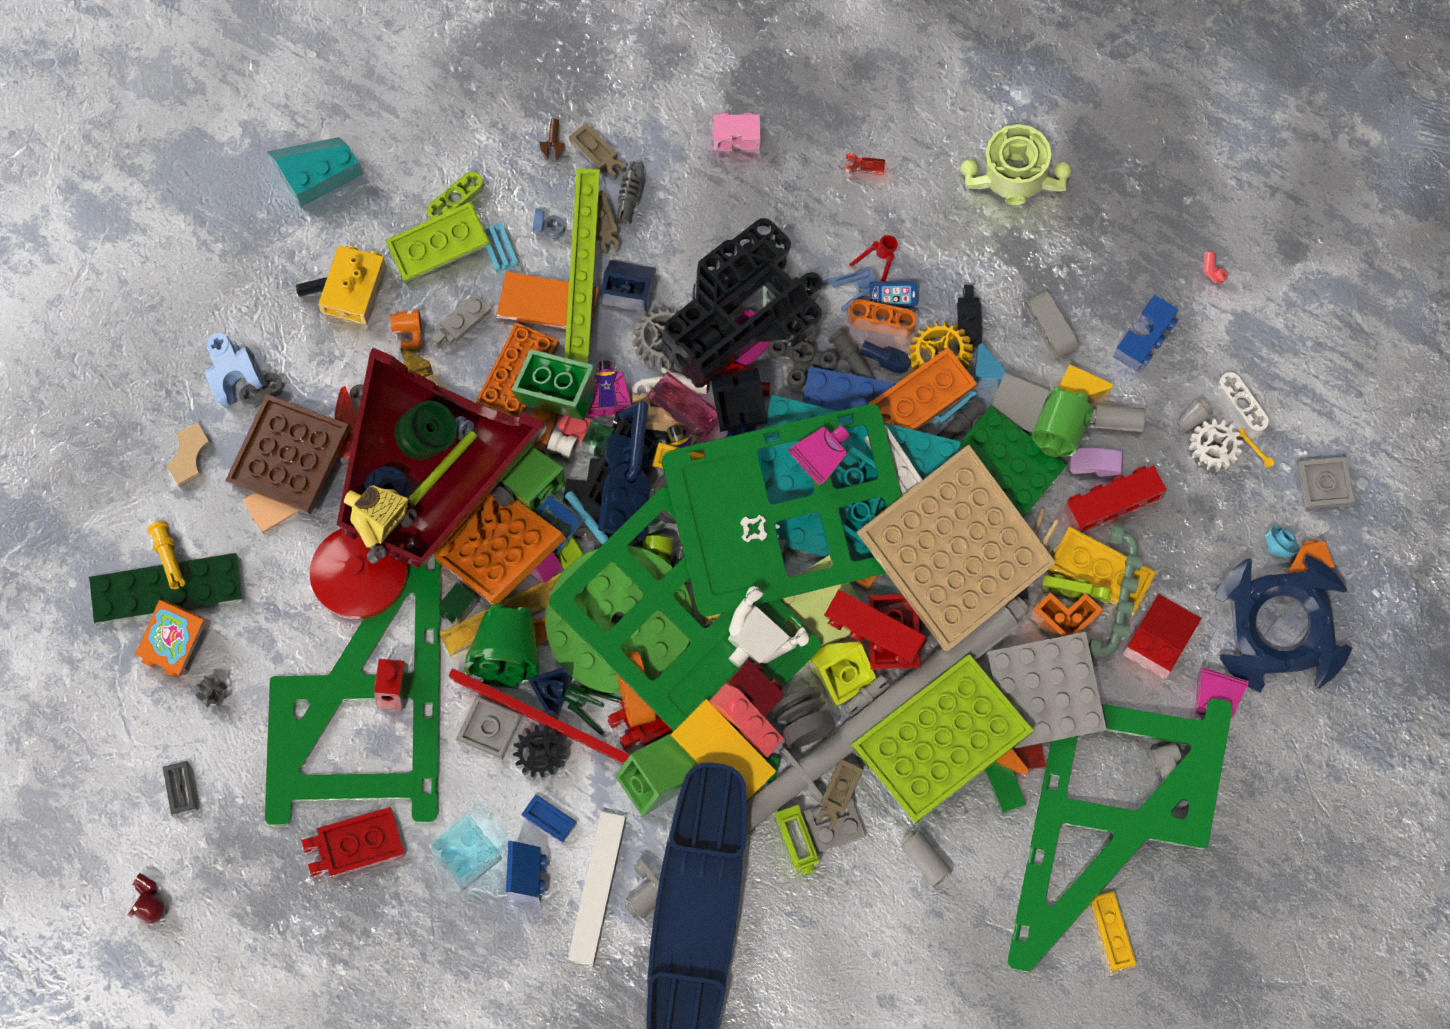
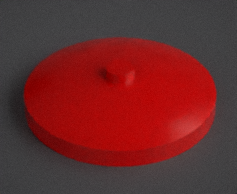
M341 528L325 538L313 555L309 572L313 592L328 611L339 617L360 620L377 616L394 605L402 595L408 579V563L398 562L387 554L382 559L379 558L377 563H371L367 558V554L371 550L370 547H366L363 540L359 537H356V540L343 535L344 529Z

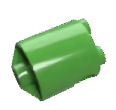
M1059 387L1052 388L1031 434L1032 441L1035 442L1044 454L1051 457H1072L1076 454L1093 414V408L1087 402L1089 399L1087 395L1081 392L1073 394Z

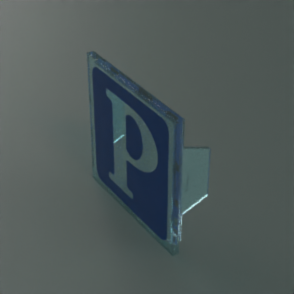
M551 492L547 494L534 511V513L562 532L566 538L553 551L556 557L559 556L586 520Z

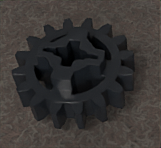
M535 725V731L533 732L526 728L527 735L524 737L519 734L518 739L520 743H514L513 745L514 749L518 751L513 753V759H520L515 763L516 767H524L522 774L525 776L530 772L532 780L537 775H540L543 781L545 780V774L548 773L553 778L555 776L553 770L561 771L562 766L560 762L567 761L566 756L562 755L567 752V746H561L565 742L564 738H557V730L549 733L547 725L543 731L539 729L538 725ZM553 745H555L557 748L556 757H554L553 754L550 753V750L553 748ZM524 748L530 753L527 761L523 757ZM544 749V756L542 754L536 756L535 750L542 751ZM541 765H547L546 767H543V768H537L538 766H541Z

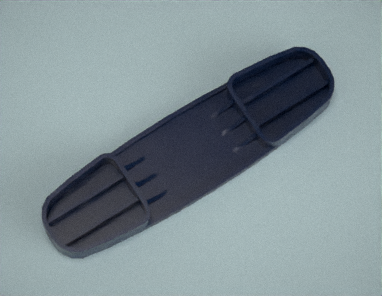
M711 762L694 766L684 777L676 801L665 847L654 909L646 986L645 1029H717L725 997V986L737 922L747 818L746 783L742 774L735 768L725 764Z

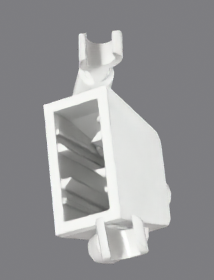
M756 586L748 589L746 593L747 598H744L736 608L729 627L730 636L728 640L737 649L728 659L739 668L747 659L759 664L761 662L768 663L796 648L797 644L804 646L809 641V634L803 627L791 638L759 608L753 606V602L763 596V590Z

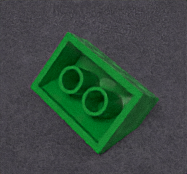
M530 349L511 391L520 404L584 420L593 401L595 366Z

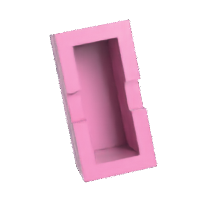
M720 113L719 115H713L714 150H732V146H741V150H760V114L743 113L742 115H731L729 113Z

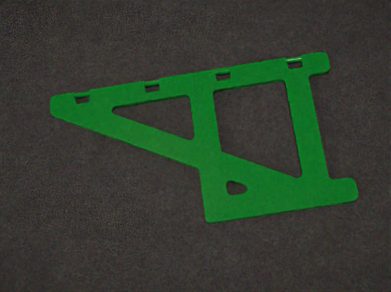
M436 559L434 571H426V565L418 569L408 564L407 584L400 598L385 612L363 619L330 674L273 676L270 678L265 821L268 825H288L291 821V806L295 801L410 799L412 801V819L416 823H433L437 819L440 609L438 605L441 595V564ZM407 596H415L414 671L407 674L404 699L413 700V759L411 772L302 775L300 773L302 766L341 703L346 700H376L374 695L376 674H363L362 669ZM434 630L433 644H425V631ZM384 696V698H387V699H392V698H393V697H391V696ZM299 701H308L310 706L304 716L299 720L295 719V704ZM432 704V718H424V705ZM431 779V794H423V780Z
M1220 699L1210 700L1207 704L1203 720L1101 704L1106 731L1186 744L1191 747V751L1138 810L1069 799L1067 791L1078 736L1051 741L1008 955V965L1011 969L1021 972L1032 971L1147 840L1202 850L1208 848L1232 716V705L1230 702ZM1051 775L1059 777L1057 790L1048 789ZM1181 801L1189 803L1188 814L1185 819L1174 818L1171 815L1172 811ZM1071 825L1112 833L1114 837L1062 897L1053 906H1048L1046 899L1061 826ZM1036 850L1045 852L1042 865L1034 864ZM1021 926L1030 928L1027 942L1018 941Z

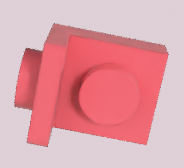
M561 414L557 421L559 431L563 435L575 436L578 438V443L584 445L588 444L596 425L595 421L588 418L580 420Z

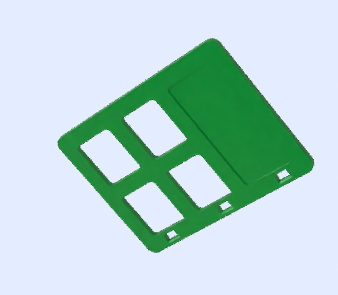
M874 404L858 406L670 450L663 455L662 466L697 610L702 616L709 617L736 610L742 600L747 598L746 593L752 586L763 590V596L753 602L754 606L886 574L875 557L856 562L851 560L839 513L841 506L879 497L884 500L885 508H887L901 497L881 411L878 406ZM852 415L853 423L842 425L843 428L848 429L860 425L866 428L878 475L876 480L835 489L830 476L819 486L811 478L814 489L813 495L777 504L769 502L757 455L759 449L797 440L802 441L822 427H825L831 433L840 425L838 418ZM778 432L779 441L766 443L763 435ZM704 449L705 458L691 461L690 452ZM818 513L821 517L832 565L827 569L789 577L786 574L775 524L778 521ZM759 515L764 517L766 521L763 525L764 532L767 533L766 538L763 541L760 539H751L749 542L744 541L741 538L744 534L743 526L740 524L741 520L745 516L748 519L757 518ZM761 519L753 525L748 523L749 531L746 538L754 533L757 535L760 533L758 527L762 521Z
M663 487L550 596L549 603L559 616L674 731L705 699L710 701L739 667L735 666L728 659L737 649L728 640L730 636L729 627L735 610L722 613L708 628H703L674 598V593L690 578L685 557L661 580H656L627 550V545L662 511L668 512L675 520L668 487ZM609 563H614L643 592V598L608 632H603L575 604L574 597ZM779 599L754 606L759 608L789 637H794L796 633L793 634L784 625L788 619L799 629L803 627L809 634V641L806 645L800 646L797 644L796 648L768 663L761 662L759 664L764 669L763 674L769 680L773 678L783 687L819 651L820 641ZM659 610L690 640V645L656 680H650L622 652L621 646ZM727 720L738 732L740 731L733 723Z

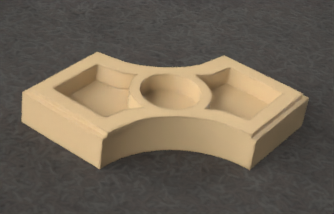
M198 422L176 433L179 440L178 452L174 459L166 464L179 487L200 476L198 460L203 450L210 445Z

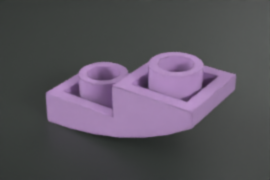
M1078 448L1076 454L1071 457L1070 470L1072 474L1096 472L1098 477L1122 475V451L1102 448Z

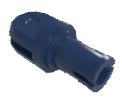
M864 340L859 352L860 355L878 361L879 367L895 374L907 372L911 365V359L908 354L889 345L882 348Z

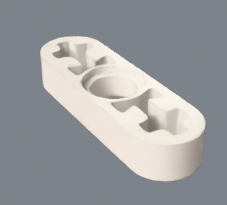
M1233 372L1223 374L1218 382V390L1246 430L1254 435L1262 434L1268 426V416L1237 374ZM1226 380L1229 383L1234 382L1233 389L1231 386H1225ZM1244 398L1248 400L1250 406L1242 409L1237 405V400ZM1254 419H1255L1256 421H1258V420H1261V421H1262V423L1260 424V427H1259V425H1257V424H1256V425H1253V424H1252V422H1253Z

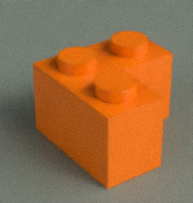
M1050 592L1033 608L1030 618L1051 638L1086 632L1100 618L1103 609L1086 593L1068 609Z

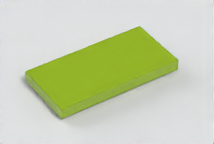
M471 201L385 240L405 283L491 245Z

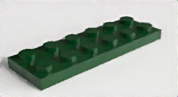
M236 553L178 562L183 579L185 580L183 587L177 581L179 589H171L169 587L163 565L90 576L94 624L98 626L152 617L159 600L168 601L188 611L243 602L238 556Z

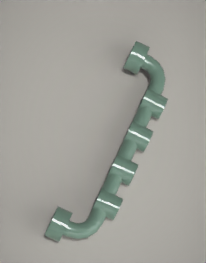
M1115 523L1111 530L1109 542L1120 545L1121 540L1128 544L1129 551L1125 561V571L1121 581V591L1116 606L1111 641L1107 646H1101V640L1091 638L1089 641L1091 659L1097 660L1098 655L1107 656L1113 654L1118 649L1121 639H1127L1129 625L1124 624L1125 617H1131L1134 602H1130L1129 597L1130 593H1136L1138 587V579L1133 578L1134 571H1140L1143 557L1138 556V542L1131 533L1124 531L1123 525Z

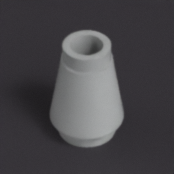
M1200 398L1198 401L1194 400L1176 422L1184 432H1187L1203 423V421L1210 419L1213 410L1204 399Z

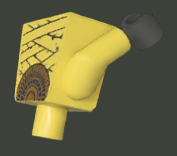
M370 486L362 495L350 490L344 499V503L352 507L351 523L357 529L366 547L371 549L367 554V558L373 564L377 563L379 558L382 559L386 555L385 548L377 546L376 543L381 544L399 522L403 527L407 528L413 524V520L417 517V512L414 509H407L408 499L391 489Z

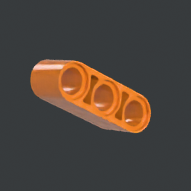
M861 299L854 300L849 306L848 322L852 327L901 338L910 337L915 331L917 317L909 309ZM856 311H860L864 315L859 317L855 316L853 313ZM884 316L888 320L879 321L877 317ZM908 321L911 325L903 326L900 322Z
M639 652L625 653L645 674ZM616 674L630 727L655 721V712Z

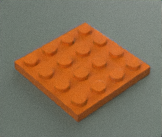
M515 498V502L512 505L509 504L506 508L495 500L493 501L494 515L499 522L495 529L488 530L483 525L484 510L478 514V529L483 538L481 546L477 548L470 547L466 540L468 535L467 525L450 543V552L446 556H434L443 567L493 605L499 604L566 539L562 532Z

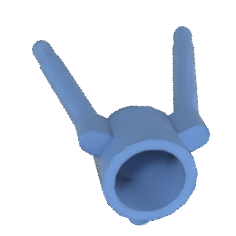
M870 268L823 280L822 285L832 284L833 287L853 282L857 290H862L841 307L842 311L849 308L854 300L860 299L869 293V282H876L875 275Z

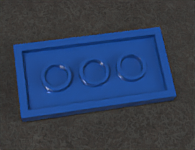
M809 367L803 403L836 411L846 410L869 404L897 383Z

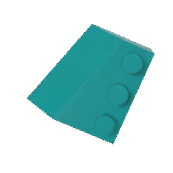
M340 137L267 151V154L300 207L362 175L359 162L349 146Z
M849 443L842 446L847 454L830 474L832 485L835 489L877 479L878 475L873 460ZM814 489L811 491L809 496L813 495ZM880 497L839 508L845 536L866 546L856 532L875 518ZM813 513L814 515H816L817 517H819V518L821 519V517H820V515H819L818 513Z

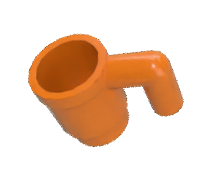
M419 309L390 314L392 333H412L413 340L402 341L401 350L420 349L423 343Z

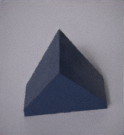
M565 667L527 679L546 713L558 719L564 703V694L572 680L573 672Z

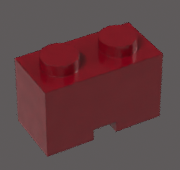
M747 660L725 683L739 689L765 717L785 694L781 691L782 686L775 679L771 678L769 680L763 674L764 669L757 662Z

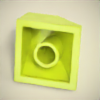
M859 641L828 644L819 649L809 660L815 676L836 707L859 694V689L862 687L866 688L876 679L874 671L870 669V662L864 648Z

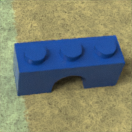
M1154 294L1142 311L1138 321L1148 328L1150 334L1139 336L1129 330L1116 348L1113 358L1138 372L1141 366L1146 368L1153 357L1150 353L1154 348L1159 349L1166 339L1163 336L1167 330L1171 332L1177 324L1178 319L1175 317L1179 309Z

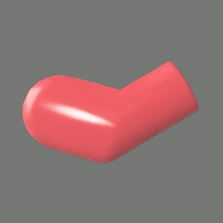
M1206 252L1204 254V274L1214 283L1221 284L1227 280L1228 273L1226 270L1223 271L1222 268L1216 267L1215 252Z

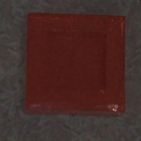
M1041 743L1016 748L1017 756L1029 771L1046 768Z

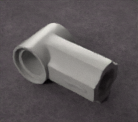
M1174 742L1149 752L1155 770L1160 772L1163 781L1182 761L1180 751Z

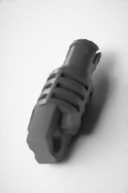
M630 161L622 178L618 194V202L620 204L617 216L615 217V221L622 225L623 221H625V225L630 224L633 207L638 204L644 177V165L641 162Z

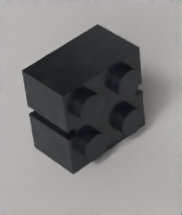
M758 368L738 371L735 377L732 376V373L710 376L720 432L742 428L739 413H744L746 427L768 424Z

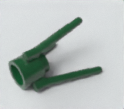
M571 683L563 697V700L569 703L567 708L574 711L588 725L602 735L604 731L582 712L578 706L584 707L586 702L602 708L605 706L604 703L589 695L616 703L623 701L622 698Z

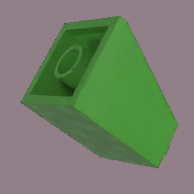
M532 446L500 481L498 486H507L514 493L513 497L536 513L548 497L553 498L565 486L564 468Z
M669 734L632 753L615 777L643 817L678 795L684 777L698 764Z

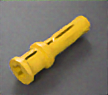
M166 521L153 522L147 528V532L154 542L152 547L161 558L169 587L171 589H179L177 581L183 587L185 580L173 550L175 542L169 535L170 527Z

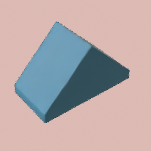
M981 343L977 347L975 356L974 380L977 386L999 388L1006 369Z

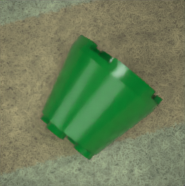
M492 604L490 606V610L485 612L465 658L464 671L468 676L474 674L482 678L481 682L487 685L518 688L519 683H529L528 678L539 675L540 664L534 620L530 616L529 609L524 607L516 609L505 608L501 604Z

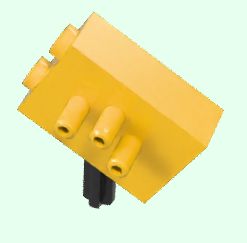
M338 245L328 277L297 284V295L299 298L322 293L318 304L321 314L367 325L386 268L384 256L374 251H360L354 246L348 245L343 247Z

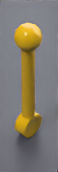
M1240 428L1237 430V432H1240L1239 437L1243 438L1263 459L1264 466L1271 468L1274 465V460L1266 457L1246 435L1245 429Z

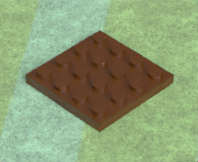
M266 394L225 481L311 515L350 432L351 426Z

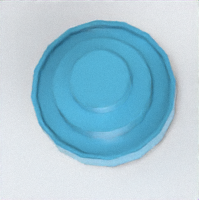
M1273 526L1266 532L1267 549L1273 556L1291 559L1298 553L1299 547L1296 537L1288 529Z

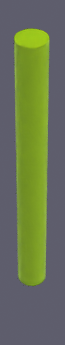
M470 430L408 498V502L412 506H415L477 438L473 431Z

